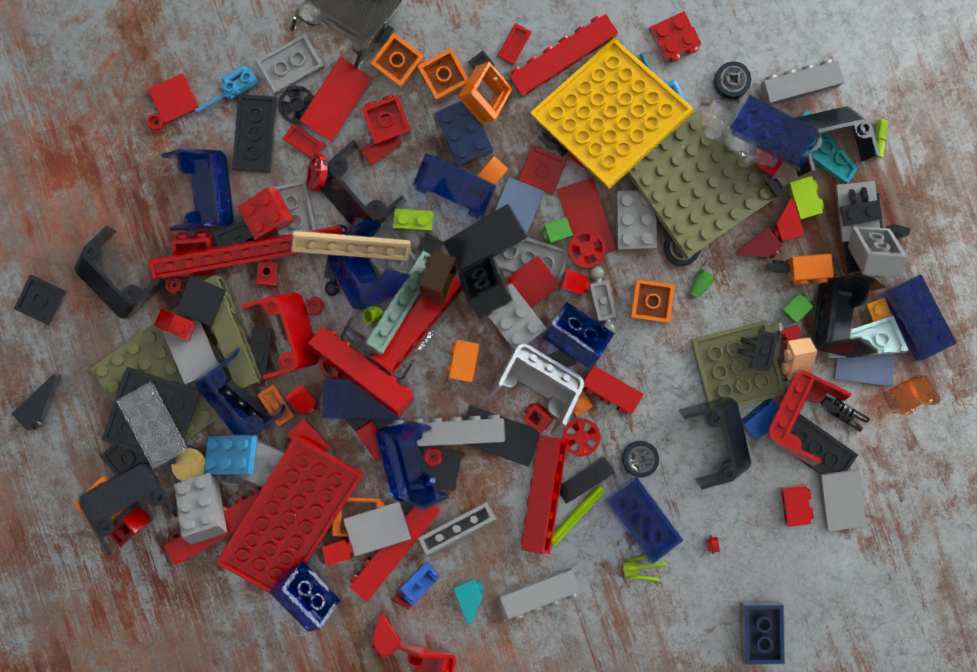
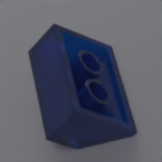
M300 561L284 574L269 592L307 632L321 629L341 601L304 561Z

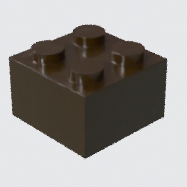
M433 250L431 256L428 255L426 258V269L424 273H420L417 283L419 284L422 298L444 305L457 274L456 258Z

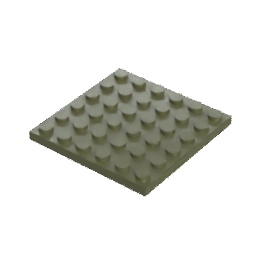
M712 104L686 119L627 172L686 259L776 198Z
M178 307L171 311L189 320L192 319L186 315L176 312ZM152 324L95 364L90 370L113 402H115L126 367H131L201 391L184 440L185 443L235 408L233 402L223 397L220 391L215 388L217 381L231 379V375L224 366L223 361L225 359L207 334L221 370L185 385L162 332L164 330ZM153 458L155 463L160 461L159 459Z

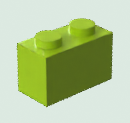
M812 176L790 182L786 185L790 199L794 198L800 220L823 213L824 204L822 199L818 198V185Z
M394 209L393 228L394 230L433 232L434 212Z

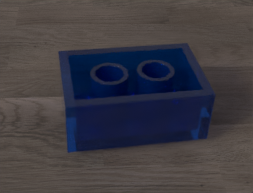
M566 301L542 338L591 370L603 354L614 333Z

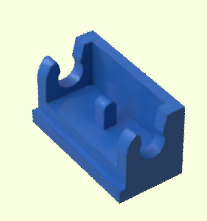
M767 399L741 419L743 428L755 441L768 432L779 408L772 399Z
M425 562L396 592L410 606H413L438 580L439 575L428 562Z

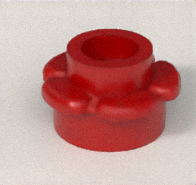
M151 114L148 117L147 127L150 130L152 129L153 132H160L165 127L166 123H164L160 114Z
M169 277L165 283L166 290L172 295L182 292L184 289L182 278Z
M318 297L308 299L305 303L307 313L310 315L321 314L324 308L323 301Z
M430 447L423 455V459L429 466H435L441 463L442 453L438 448Z
M711 535L710 539L706 540L707 549L714 554L715 552H720L718 537H712Z

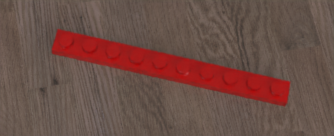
M340 226L306 231L342 235ZM293 234L159 257L149 259L148 262L154 280L295 255L302 252H292Z

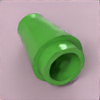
M701 269L700 272H697L689 293L699 298L714 282L712 280L715 276Z

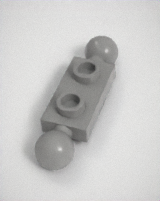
M596 265L589 270V276L595 281V283L589 285L598 322L604 320L603 333L607 336H613L618 328L616 323L612 321V318H616L617 314L609 280L602 281L604 276L603 268Z

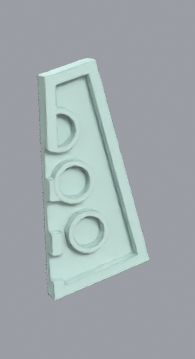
M894 316L851 329L850 338L862 336L878 349V354L872 355L906 353L908 351ZM826 352L828 359L844 357Z

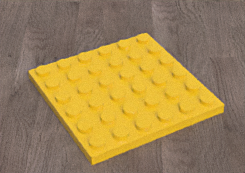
M613 38L533 109L530 114L610 189L693 114L694 108L620 42Z

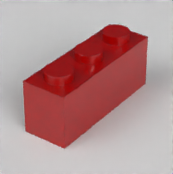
M595 365L591 366L583 380V391L592 396L596 393L601 396L600 401L607 405L615 404L618 406L616 410L625 415L634 412L643 396V393Z

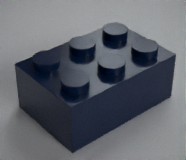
M461 101L434 113L458 168L493 153L492 145L483 126Z
M741 602L742 661L745 664H785L784 605L782 603Z

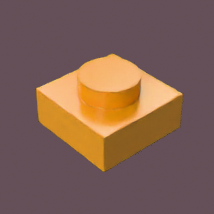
M885 297L865 304L872 322L891 316Z

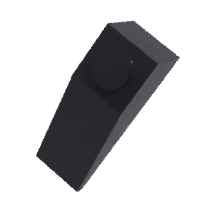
M53 374L11 413L27 431L37 430L44 424L43 420L47 417L61 380L59 374Z
M602 455L563 482L560 487V496L567 504L607 479L615 471Z

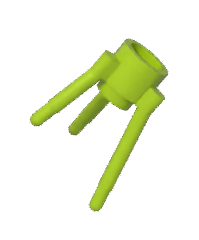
M387 294L372 304L365 306L362 315L363 320L369 326L377 325L385 312L375 306L387 299Z
M661 550L629 558L627 562H623L625 577H630V580L660 581V578L637 574H640L642 569L667 566L666 562L639 565L637 561L659 554Z

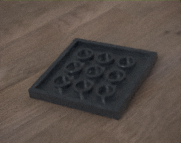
M126 367L102 441L176 465L201 391L131 367Z

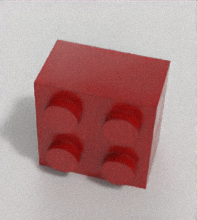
M267 187L237 206L255 240L269 238L295 222L277 188Z

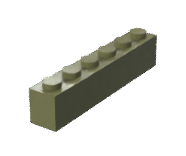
M214 275L203 280L226 290L210 330L216 336L218 341L217 348L223 354L225 359L223 363L226 370L230 372L231 380L244 391L263 383L264 381L223 276Z

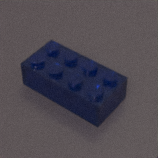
M749 95L729 128L733 136L799 171L820 138L819 130Z
M922 274L914 276L881 293L883 298L885 297L887 305L916 361H923L957 343Z
M323 379V419L401 420V416L398 418L350 380ZM398 380L397 383L402 386V381Z
M633 477L603 500L649 563L654 564L684 541L638 478Z

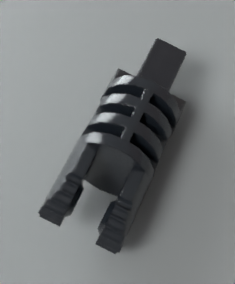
M826 395L821 401V405L828 409V413L859 432L864 428L853 420L854 417L865 423H868L870 420L869 417L838 398L834 400Z

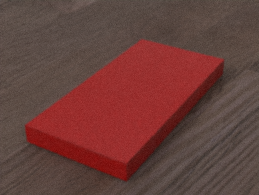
M340 56L299 121L332 142L372 77Z
M593 177L557 189L556 191L572 235L574 236L582 230L595 231L603 237L606 243L605 254L616 251L614 239ZM584 235L577 237L581 243L585 242ZM599 239L593 243L594 247L602 245Z

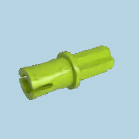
M886 119L877 120L875 139L880 155L876 156V158L884 157L885 142L888 141L886 136L889 123Z

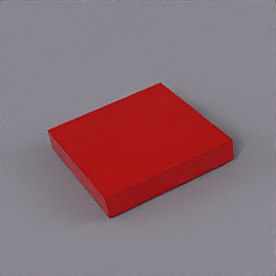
M183 73L148 89L166 124L195 111V108H199L197 100Z
M532 145L518 181L553 195L567 159Z
M539 255L507 278L530 308L561 287L560 282Z

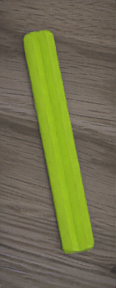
M596 486L555 530L552 538L553 546H556L605 494V490L601 486Z

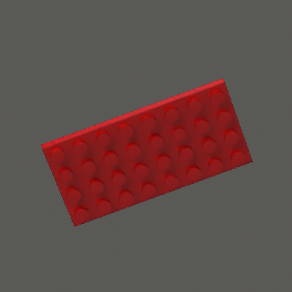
M295 434L219 555L216 564L283 601L362 478L363 473Z

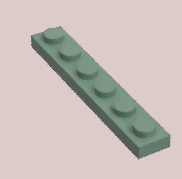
M424 250L419 255L364 344L379 355L386 349L420 293L419 284L417 283L421 272L424 273L426 269L425 261L427 256L430 255Z

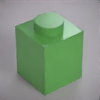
M567 217L545 224V229L542 230L545 241L549 240L550 244L573 236Z
M798 293L780 311L794 324L813 308L810 304L812 301L807 295Z

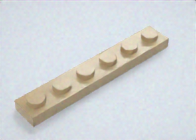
M293 231L292 252L408 261L411 246L410 240Z

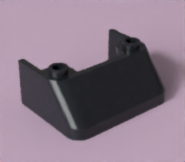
M849 106L789 120L786 123L785 131L798 177L815 170L811 151L820 148L822 144L820 133L852 126L861 162L880 155L871 123Z
M353 140L326 165L328 167L326 182L323 187L319 186V189L359 234L367 235L394 212V209H398L403 205L406 200L401 195L388 207L379 200H373L366 206L340 178L348 170V163L345 159L359 148Z
M106 225L83 248L75 264V272L119 318L128 319L150 300L166 282L157 278L145 291L137 285H128L121 291L96 265L103 255L101 246L116 232L114 228Z
M862 272L828 279V282L822 283L818 291L812 342L815 348L819 351L848 358L878 354V349L862 336L850 338L854 308L866 303L869 291L886 288V284L876 275L869 277L863 275Z
M725 397L679 409V413L684 419L704 415V420L709 426H722L730 462L720 465L717 473L695 478L696 483L701 489L732 482L750 468L751 458L738 404L733 398Z
M140 462L79 497V507L108 556L112 553L103 538L113 531L114 523L111 516L146 497L151 505L159 506L164 503L174 517L178 516L163 486L146 463Z

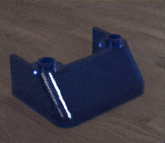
M186 148L161 154L162 158L177 159L179 170L184 174H191L195 211L188 212L185 215L184 223L171 226L170 231H196L230 226L233 223L234 215L226 155L220 150Z
M425 153L413 183L416 191L423 194L432 192L466 208L469 211L468 215L476 219L479 216L480 219L485 217L496 194V185L428 153Z
M356 217L344 235L373 237L381 227V224ZM329 255L328 258L329 267L351 307L358 310H364L393 299L411 276L410 273L385 268L380 276L377 277L369 263L371 258Z
M237 347L200 374L196 379L195 385L234 435H254L280 418L286 406L283 404L264 419L254 414L246 417L241 409L233 405L232 401L220 394L218 389L226 382V374L221 368L237 356L241 350Z
M412 421L376 430L375 436L387 482L395 500L426 510L449 498L447 493L437 490L435 478L424 472L417 441L422 439L424 433L432 430L430 425Z

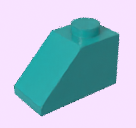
M476 578L455 585L453 588L467 624L472 623L482 600V592H484L481 581L477 582Z

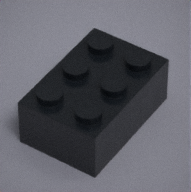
M492 254L458 273L467 301L479 319L490 315L494 310L507 305L513 300L503 271Z

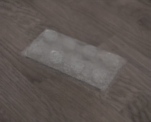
M149 382L116 400L152 469L188 451L153 382Z

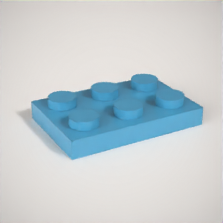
M208 436L203 474L253 475L258 436Z

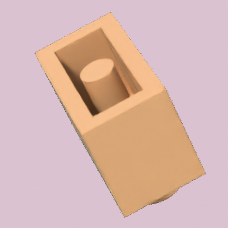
M811 338L788 341L781 369L789 381H792L794 375L799 371H807L812 374L817 350Z

